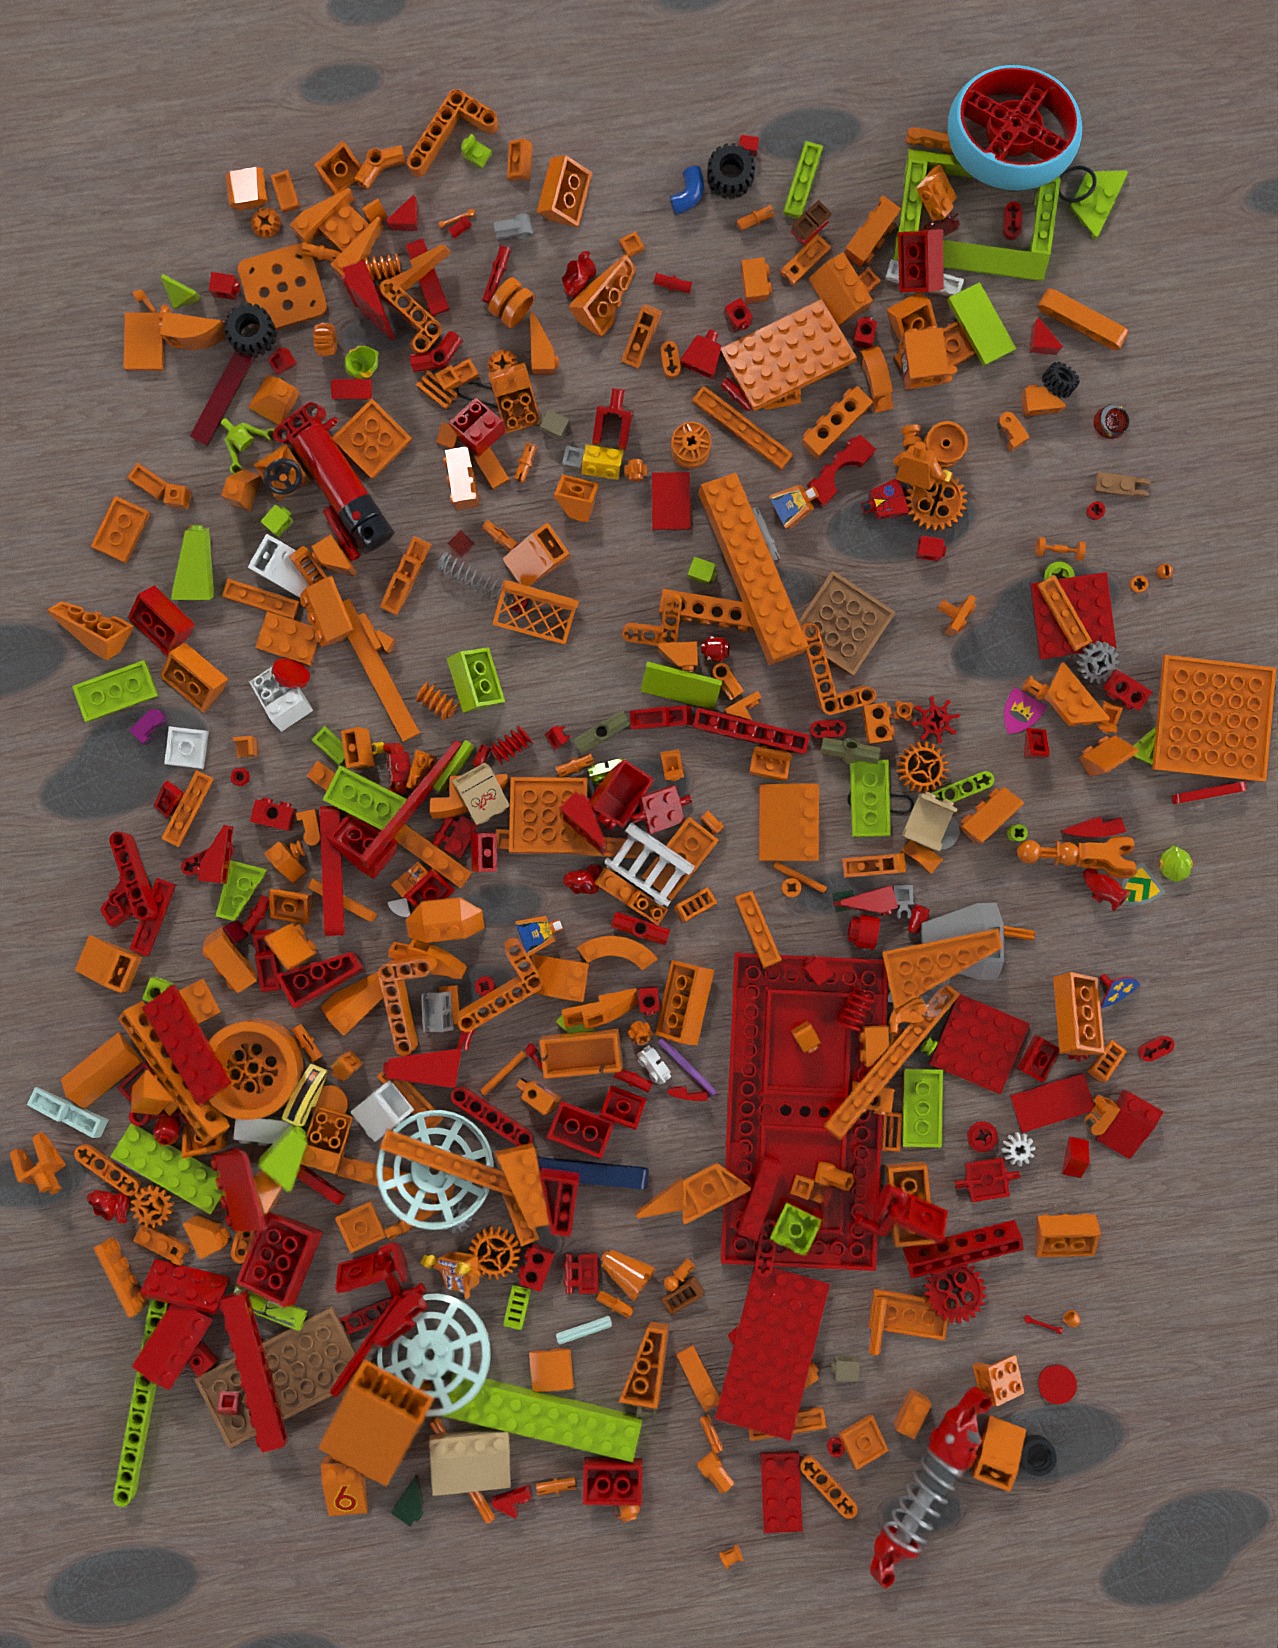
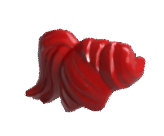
M589 251L581 252L578 255V261H570L567 264L566 273L561 277L565 294L575 299L586 288L587 281L596 275V266L589 257Z
M591 864L586 870L579 869L564 875L563 884L567 888H571L574 894L581 892L586 894L597 893L599 886L595 882L603 869L600 865Z
M94 1190L92 1193L87 1194L86 1200L93 1206L95 1215H101L106 1221H111L115 1216L116 1221L120 1224L128 1222L126 1214L130 1198L123 1193L113 1195L111 1192Z

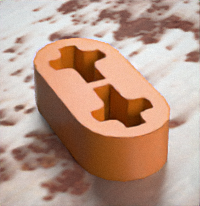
M666 341L661 346L663 371L667 378L675 379L679 376L681 370L678 347L674 342ZM667 347H670L671 350H674L672 351L671 358H669L668 352H664L667 350ZM670 362H673V367L677 368L675 369V373H671V371L668 370L670 368Z

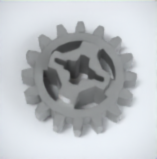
M1096 641L1095 645L1089 643L1088 649L1082 648L1084 654H1078L1081 660L1076 663L1081 665V667L1077 670L1082 673L1081 677L1091 683L1093 681L1100 683V680L1106 682L1107 676H1111L1112 671L1117 669L1115 664H1118L1120 661L1115 658L1119 654L1114 652L1115 648L1109 646L1106 642Z

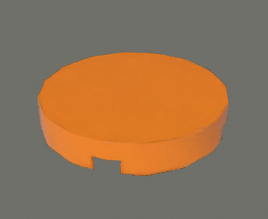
M324 1085L316 1106L346 1114L349 1106L348 1097L340 1087ZM316 1106L312 1107L310 1110L312 1115L314 1114Z

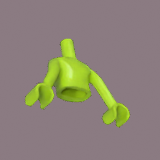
M226 418L221 421V424L229 431L225 438V444L233 462L230 466V471L235 474V469L238 467L243 470L242 466L238 463L233 445L240 452H243L255 440L248 431L267 437L270 442H273L270 438L274 431L272 428L263 431L246 423L233 426Z

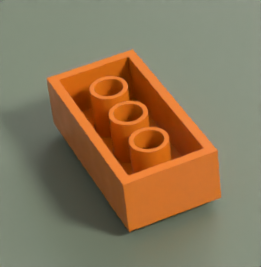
M924 1161L885 1165L888 1184L931 1203L928 1167ZM897 1223L891 1229L892 1242L895 1247L935 1243L926 1237L901 1227Z

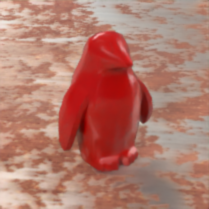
M1087 868L1083 871L1084 881L1094 893L1091 897L1099 903H1102L1103 900L1112 904L1111 910L1114 912L1125 902L1131 893L1127 889L1124 890L1111 876L1098 873L1097 869Z

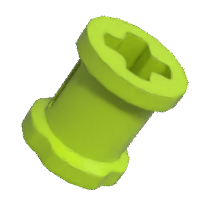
M1022 824L1011 825L1007 829V837L1011 841H1023L1028 835L1027 828ZM1019 829L1020 836H1014L1016 833L1015 830Z

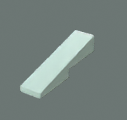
M38 1087L34 1088L27 1103L28 1106L57 1122L62 1121L92 1138L101 1137L109 1121L107 1118L83 1109Z

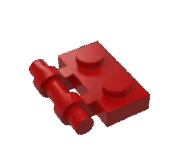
M455 816L443 818L439 831H436L434 834L435 839L432 844L439 847L443 840L447 842L444 850L462 858L471 841V833L476 832L479 824L476 825L464 816H461L458 822L453 820ZM452 825L455 829L451 836L448 837L445 834L449 826Z
M565 1253V1261H563L565 1278L563 1279V1285L565 1286L566 1293H573V1286H579V1294H598V1253H578V1261H573V1253ZM573 1269H578L579 1278H573Z

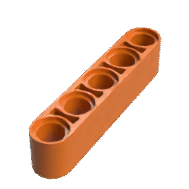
M1051 288L1046 289L1037 306L1046 315L1112 350H1120L1129 333L1128 329Z

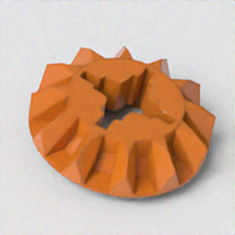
M268 207L259 208L257 212L253 213V217L250 220L253 232L262 238L275 236L281 227L280 216L275 210ZM267 218H269L268 221L270 225H263L260 219L266 220Z
M504 349L494 351L489 357L487 364L489 372L501 370L500 365L497 364L501 363L502 358L505 360V363H508L504 368L518 365L516 356L511 351Z

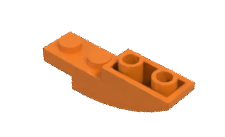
M606 867L595 882L596 885L656 925H659L669 910L656 903L651 897Z
M415 939L409 945L393 942L388 950V958L392 959L422 955L434 956L437 961V967L431 972L433 975L462 979L467 970V966L447 951ZM423 962L425 968L428 969V965L425 962Z
M636 988L598 996L599 1002L562 1009L565 1027L584 1024L585 1029H589L617 1019L639 1003Z

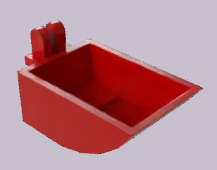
M625 759L619 762L605 776L590 798L589 803L593 813L597 815L596 820L610 829H613L617 824L624 828L640 803L639 797L646 794L655 779Z

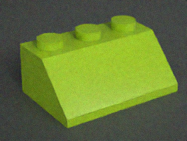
M489 647L460 651L446 658L463 713L481 710L505 702Z

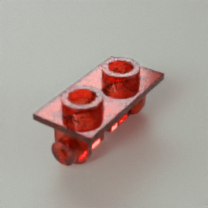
M950 212L945 219L925 224L923 230L943 229L946 236L958 230L960 222L958 219L955 220V217L959 214H951Z

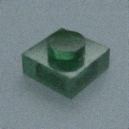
M853 890L832 894L834 902L854 896ZM835 906L836 912L852 910Z

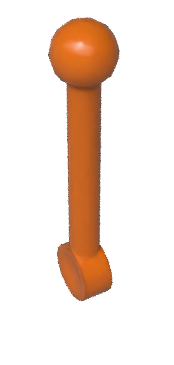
M469 209L468 213L445 222L440 221L438 226L443 229L445 225L460 220L461 216L464 217L465 215L472 218L475 216V210Z

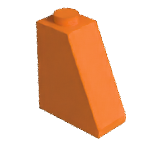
M243 469L227 477L221 496L233 507L250 512L262 477L259 474Z

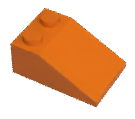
M1106 735L1098 740L1099 744L1095 747L1090 745L1082 750L1083 754L1078 758L1091 777L1109 772L1139 751L1136 747L1116 735L1111 737Z
M296 922L290 923L264 938L287 970L300 967L318 954L315 950L317 949L316 944L311 939H307L304 935L306 931Z
M537 954L532 955V962L543 981L542 988L534 994L579 1002L584 1001L589 963ZM536 977L531 978V979L529 980V983H534V982H536V981H537V978H536Z

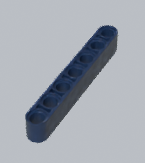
M536 1156L539 1173L541 1168L580 1173L578 1183L647 1189L649 1168Z

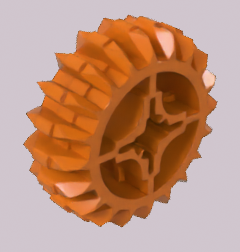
M919 741L916 742V748L913 744H910V751L906 748L903 749L906 756L899 755V758L903 760V762H897L896 764L897 766H902V769L897 770V773L903 772V776L899 777V780L906 779L907 781L903 785L906 787L911 784V791L915 787H917V793H921L922 787L924 792H929V787L934 791L936 790L935 784L938 786L942 785L939 779L946 780L947 777L942 773H948L949 770L943 768V766L949 763L948 761H942L946 754L939 755L942 751L941 748L934 751L935 744L928 748V742H924L922 747ZM918 752H926L933 757V759L929 761L923 759L922 755H919ZM913 755L915 766L912 770L908 771V762ZM919 763H921L922 765L930 763V765L926 766V771L919 770L915 772V770H917L918 767L921 766L919 765ZM937 764V772L932 779L930 769L933 765ZM919 774L923 779H926L927 783L917 782L911 776Z
M491 1226L490 1232L484 1228L482 1230L483 1235L478 1232L476 1234L477 1239H472L471 1242L474 1245L469 1246V1250L472 1251L471 1255L477 1256L478 1270H482L481 1277L488 1273V1279H491L492 1274H494L495 1279L498 1280L501 1273L502 1277L505 1278L507 1276L506 1271L511 1274L513 1272L512 1267L518 1266L515 1260H520L521 1256L516 1253H519L521 1248L515 1247L519 1244V1241H512L515 1236L514 1234H511L509 1237L507 1236L508 1229L502 1233L500 1226L497 1231H494V1226ZM492 1238L500 1239L505 1243L501 1245L496 1244ZM486 1241L488 1251L480 1256L479 1247ZM492 1249L498 1251L497 1256L491 1255ZM510 1250V1259L503 1265L501 1255ZM492 1261L497 1267L488 1266L484 1262Z

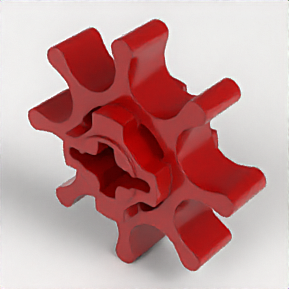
M934 696L928 698L930 707L927 710L922 709L919 705L914 707V710L921 713L922 718L919 722H912L911 726L920 725L924 728V734L920 737L921 741L925 740L929 733H932L936 736V744L942 743L941 733L943 731L949 732L950 735L956 734V730L950 728L949 721L951 719H958L960 715H949L946 708L951 703L950 700H946L942 707H938L934 703ZM935 716L936 719H939V722H932L931 719Z

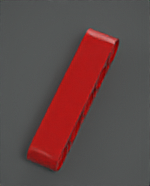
M113 832L110 835L109 843L133 915L138 920L152 921L158 915V908L134 837L129 833ZM145 908L147 909L146 915H144Z
M457 1086L452 1091L451 1100L454 1104L515 1145L522 1146L532 1143L534 1135L530 1129L469 1088ZM456 1091H463L465 1099H457ZM472 1102H479L481 1104V1110H474L472 1108ZM494 1112L497 1115V1120L490 1121L487 1114ZM510 1123L513 1125L514 1130L507 1132L504 1130L503 1125ZM527 1134L530 1141L523 1143L520 1141L519 1136Z

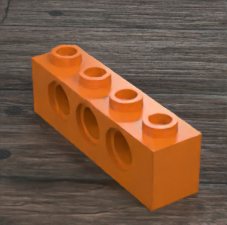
M858 386L853 390L851 388L848 389L842 396L844 399L840 403L835 402L829 409L831 412L827 416L822 415L816 421L817 426L813 430L809 428L802 435L803 440L801 444L817 460L872 406L873 401ZM851 405L854 411L848 412L844 406ZM837 418L841 424L834 425L831 419ZM823 431L827 434V437L820 438L817 433Z

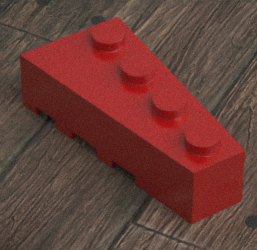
M349 952L304 967L278 973L275 976L292 1007L300 1009L365 971V968L357 953Z

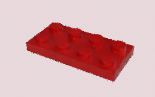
M154 1259L141 1288L140 1296L216 1314L230 1277Z
M799 1451L760 1452L763 1532H803Z

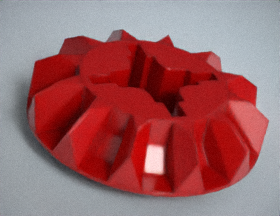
M986 1121L976 1122L970 1126L967 1133V1142L975 1151L988 1152L998 1142L997 1130ZM979 1130H981L984 1134H988L984 1137L985 1144L981 1139H976L978 1136H980Z

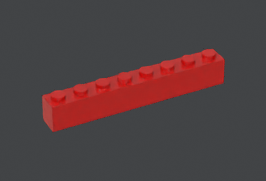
M248 1289L226 1295L220 1300L219 1307L221 1314L225 1316V1330L230 1335V1349L235 1353V1367L241 1376L240 1386L242 1390H245V1404L251 1413L250 1423L256 1431V1445L260 1447L261 1453L282 1448L288 1442V1437Z

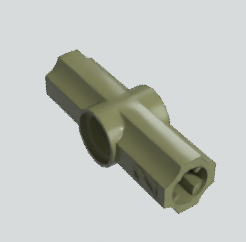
M621 710L573 741L581 754L631 724ZM601 727L606 728L607 735L599 737L596 734L597 729Z
M823 738L821 754L841 757L842 761L848 764H853L857 761L878 764L881 748L860 744L854 738H847L844 741Z

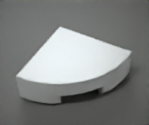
M406 898L388 902L390 909L395 914L403 917H408L411 914Z

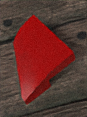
M119 876L120 881L115 890L112 889L110 891L108 900L103 903L100 909L108 925L118 927L133 916L121 876Z

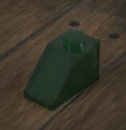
M415 1474L391 1512L392 1515L410 1527L414 1521L418 1522L424 1513L422 1511L424 1501L420 1479L417 1474Z

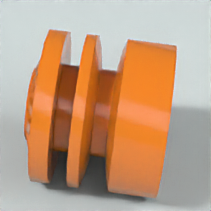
M693 421L685 422L676 428L671 439V455L676 464L689 470L697 469L705 464L709 458L712 444L711 435L707 428ZM691 440L695 441L694 444L688 446V442L690 443Z

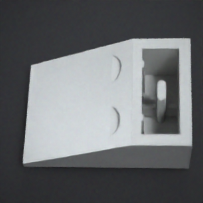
M266 534L248 568L300 597L305 588L310 586L289 558L296 550ZM308 561V562H307L306 564H304L302 567H305V566H306L307 564H309L311 561ZM315 567L312 568L310 571H308V572H307V575H308L311 571H313V570L315 569Z
M270 667L249 682L271 722L282 732L312 712L313 709L299 687L291 689L278 683L274 679L275 676L274 674L272 675V667Z

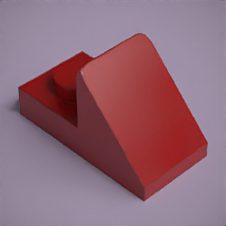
M167 780L162 784L153 806L168 818L177 809L184 792Z
M528 1484L493 1496L492 1507L517 1519L518 1509L516 1503L519 1505L524 1504L531 1499V1486Z

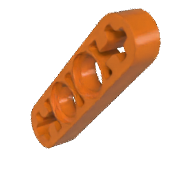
M312 878L308 888L323 896L322 882ZM343 894L344 908L370 922H374L377 916L376 912Z
M83 1144L76 1148L74 1156L78 1162L123 1194L133 1196L140 1191L141 1182L138 1178L121 1166L113 1163L110 1158L92 1145ZM87 1149L86 1154L88 1156L82 1157L83 1153L81 1150ZM97 1159L104 1161L105 1167L103 1169L96 1167L95 1162ZM113 1170H117L120 1173L118 1181L113 1180L111 1177ZM125 1177H127V1179L125 1180L126 1183H123L121 1185L120 1183L125 1179ZM133 1182L135 1189L130 1191L128 1184Z
M804 1455L800 1459L802 1473L843 1517L848 1519L855 1517L858 1509L852 1497L812 1455ZM805 1462L812 1464V1467L815 1470L814 1474L809 1467L805 1469ZM825 1475L827 1477L826 1483H817V1477ZM838 1489L841 1492L840 1496L835 1499L830 1497L831 1490ZM843 1499L848 1506L852 1507V1511H845L844 1504L842 1503Z

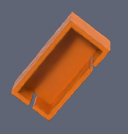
M619 1029L545 1035L539 1040L541 1058H544L542 1060L544 1079L600 1074L602 1065H605L603 1073L621 1072L623 1063Z

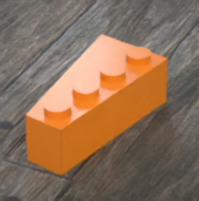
M531 1143L494 1151L529 1228L549 1225L534 1145Z
M650 1321L620 1397V1403L658 1408L661 1397L669 1324Z

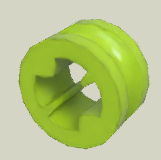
M928 1036L921 1045L920 1051H925L926 1055L929 1056L934 1051L938 1042L936 1040L932 1041L931 1037Z

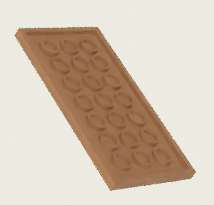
M333 1306L304 1320L302 1330L298 1331L289 1328L262 1342L283 1420L332 1395L330 1389L356 1353ZM236 1357L204 1372L200 1377L196 1376L194 1378L229 1449L256 1435L255 1428H252L250 1423V1409H247L245 1404V1390H242L240 1386V1372L235 1367ZM361 1365L358 1367V1369L356 1370L350 1381L347 1383L345 1388L349 1387ZM220 1391L240 1392L239 1415H220L217 1412Z

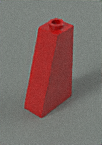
M462 1049L389 1058L388 1062H384L382 1074H386V1078L455 1088Z

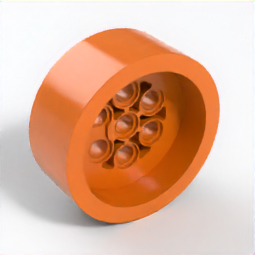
M253 1018L223 1028L209 1041L213 1051L232 1081V1084L209 1100L217 1110L232 1118L254 1120L272 1114L289 1102L304 1074L305 1063L300 1044L288 1029L271 1020ZM256 1043L261 1045V1053L255 1051L254 1046ZM237 1050L243 1052V1060L237 1058ZM270 1056L276 1058L277 1063L275 1066L269 1063ZM252 1063L258 1065L257 1072L251 1070ZM234 1069L240 1072L239 1079L233 1076ZM266 1075H270L273 1078L272 1085L266 1083ZM248 1082H252L255 1085L254 1091H250L247 1088Z

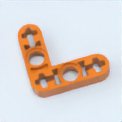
M676 593L668 594L664 602L662 625L627 623L622 630L623 639L628 642L658 646V643L677 642L682 598ZM671 600H675L674 611L670 610ZM672 616L676 619V622L669 624L665 619ZM629 629L633 630V635H629ZM668 630H671L670 640H667ZM647 631H652L655 637L647 638L644 634Z

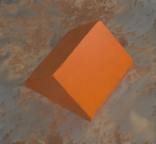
M343 140L314 164L319 177L335 195L347 189L355 182L354 178L362 167Z
M270 889V918L308 924L314 895L282 889Z
M148 1070L132 1086L131 1112L159 1115L174 1098Z
M191 1124L183 1125L182 1158L222 1150L228 1146L225 1133L205 1145Z

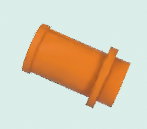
M709 810L700 818L712 830L711 832H714L716 835L724 828L723 822L717 820Z

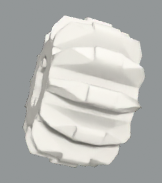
M1015 1132L1014 1138L1008 1135L1009 1142L1003 1141V1144L1007 1147H1003L1001 1151L1006 1153L1004 1158L1006 1160L1010 1159V1164L1014 1165L1017 1162L1018 1166H1022L1023 1161L1026 1164L1029 1163L1028 1156L1034 1158V1155L1030 1153V1151L1035 1150L1034 1146H1030L1033 1140L1027 1139L1026 1134H1022L1020 1137V1134ZM1016 1147H1021L1022 1150H1021V1151H1016L1015 1148H1016Z

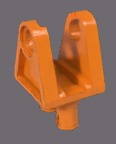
M38 1132L32 1137L39 1159L36 1166H34L23 1149L18 1150L16 1148L12 1150L10 1157L18 1182L37 1185L40 1193L49 1190V1193L52 1195L62 1189L55 1174L64 1168L66 1164L49 1138L43 1132Z

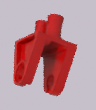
M612 388L610 405L597 406L592 444L597 445L601 443L605 417L610 415V413L619 414V418H622L618 448L626 450L633 411L625 410L622 407L624 389Z

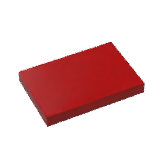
M652 472V530H690V472Z

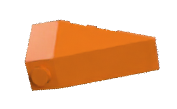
M624 254L581 291L568 306L576 320L599 337H602L613 324L615 311L622 303L621 297L624 291L628 289L636 271L627 254Z
M62 601L47 609V613L85 647L106 661L121 652L134 629L132 624L119 617L112 616L108 618L102 616L101 612L98 611L90 613L84 611L83 607Z
M387 967L388 972L392 974V970ZM378 972L335 992L321 1006L330 1023L343 1036L348 1034L383 999Z

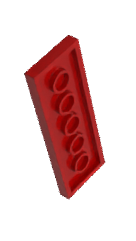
M170 986L142 1007L198 1106L203 1105L232 1084L176 986Z

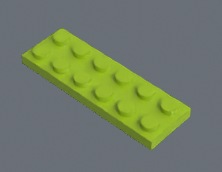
M130 1124L110 1156L209 1214L213 1213L220 1201V1197H222L221 1189L218 1190L215 1179L218 1178L216 1171H213L211 1167L194 1157L182 1158V1150L173 1145L164 1146L159 1144L154 1139L152 1133L140 1126Z

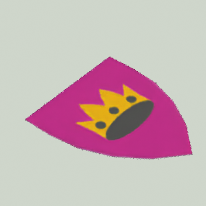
M1014 687L1006 701L1004 710V722L1007 733H1017L1032 726L1041 717L1047 706Z

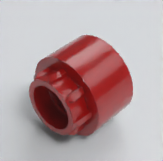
M859 914V917L853 916L850 919L847 940L854 943V947L874 950L879 935L880 918Z

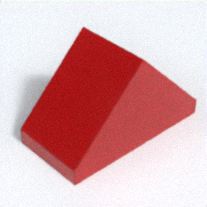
M414 195L386 220L390 230L418 231V202Z
M1040 318L1036 319L1031 326L1029 353L1058 354L1063 348L1062 344Z
M1027 728L1023 757L1048 758L1050 752L1046 730Z
M1069 1136L1061 1174L1082 1178L1090 1164L1089 1140Z

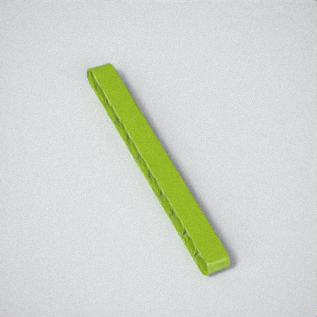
M151 1299L141 1350L157 1326L154 1317L161 1320L170 1303L165 1302V1305L162 1306L158 1303V1300ZM139 1372L136 1373L113 1495V1501L119 1507L127 1506L137 1492L157 1384L151 1381L146 1382L143 1375ZM140 1395H144L146 1401H142ZM136 1414L141 1415L143 1421L138 1420ZM132 1433L137 1434L139 1440L134 1439ZM129 1453H133L136 1459H132ZM125 1472L130 1473L132 1478H128ZM122 1492H126L128 1498L124 1497Z

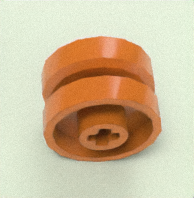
M511 277L496 291L489 303L488 311L496 318L501 317L502 323L508 328H513L522 321L532 307L535 294L528 288L522 289V283L515 277Z
M951 421L939 422L934 425L923 440L926 444V450L936 454V461L941 469H948L956 465L966 452L968 446V438L964 429Z

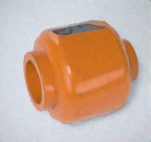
M613 1505L616 1518L622 1520V1522L636 1519L637 1514L640 1512L639 1506Z

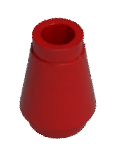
M916 904L914 908L912 907V915L907 930L918 934L921 930V923L926 922L930 916V909Z

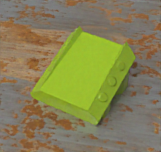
M786 1203L770 1239L798 1254L806 1256L822 1220Z

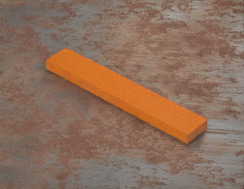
M704 385L692 399L693 404L781 471L793 457V453Z

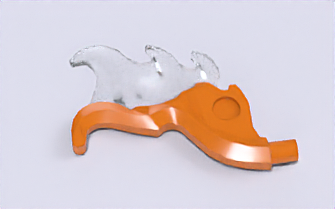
M951 978L894 1009L889 1021L890 1034H897L900 1023L917 1024L924 1022L922 1016L928 1018L939 1016L942 1010L936 1011L934 1008L947 999L948 995L941 996L940 992L949 985Z

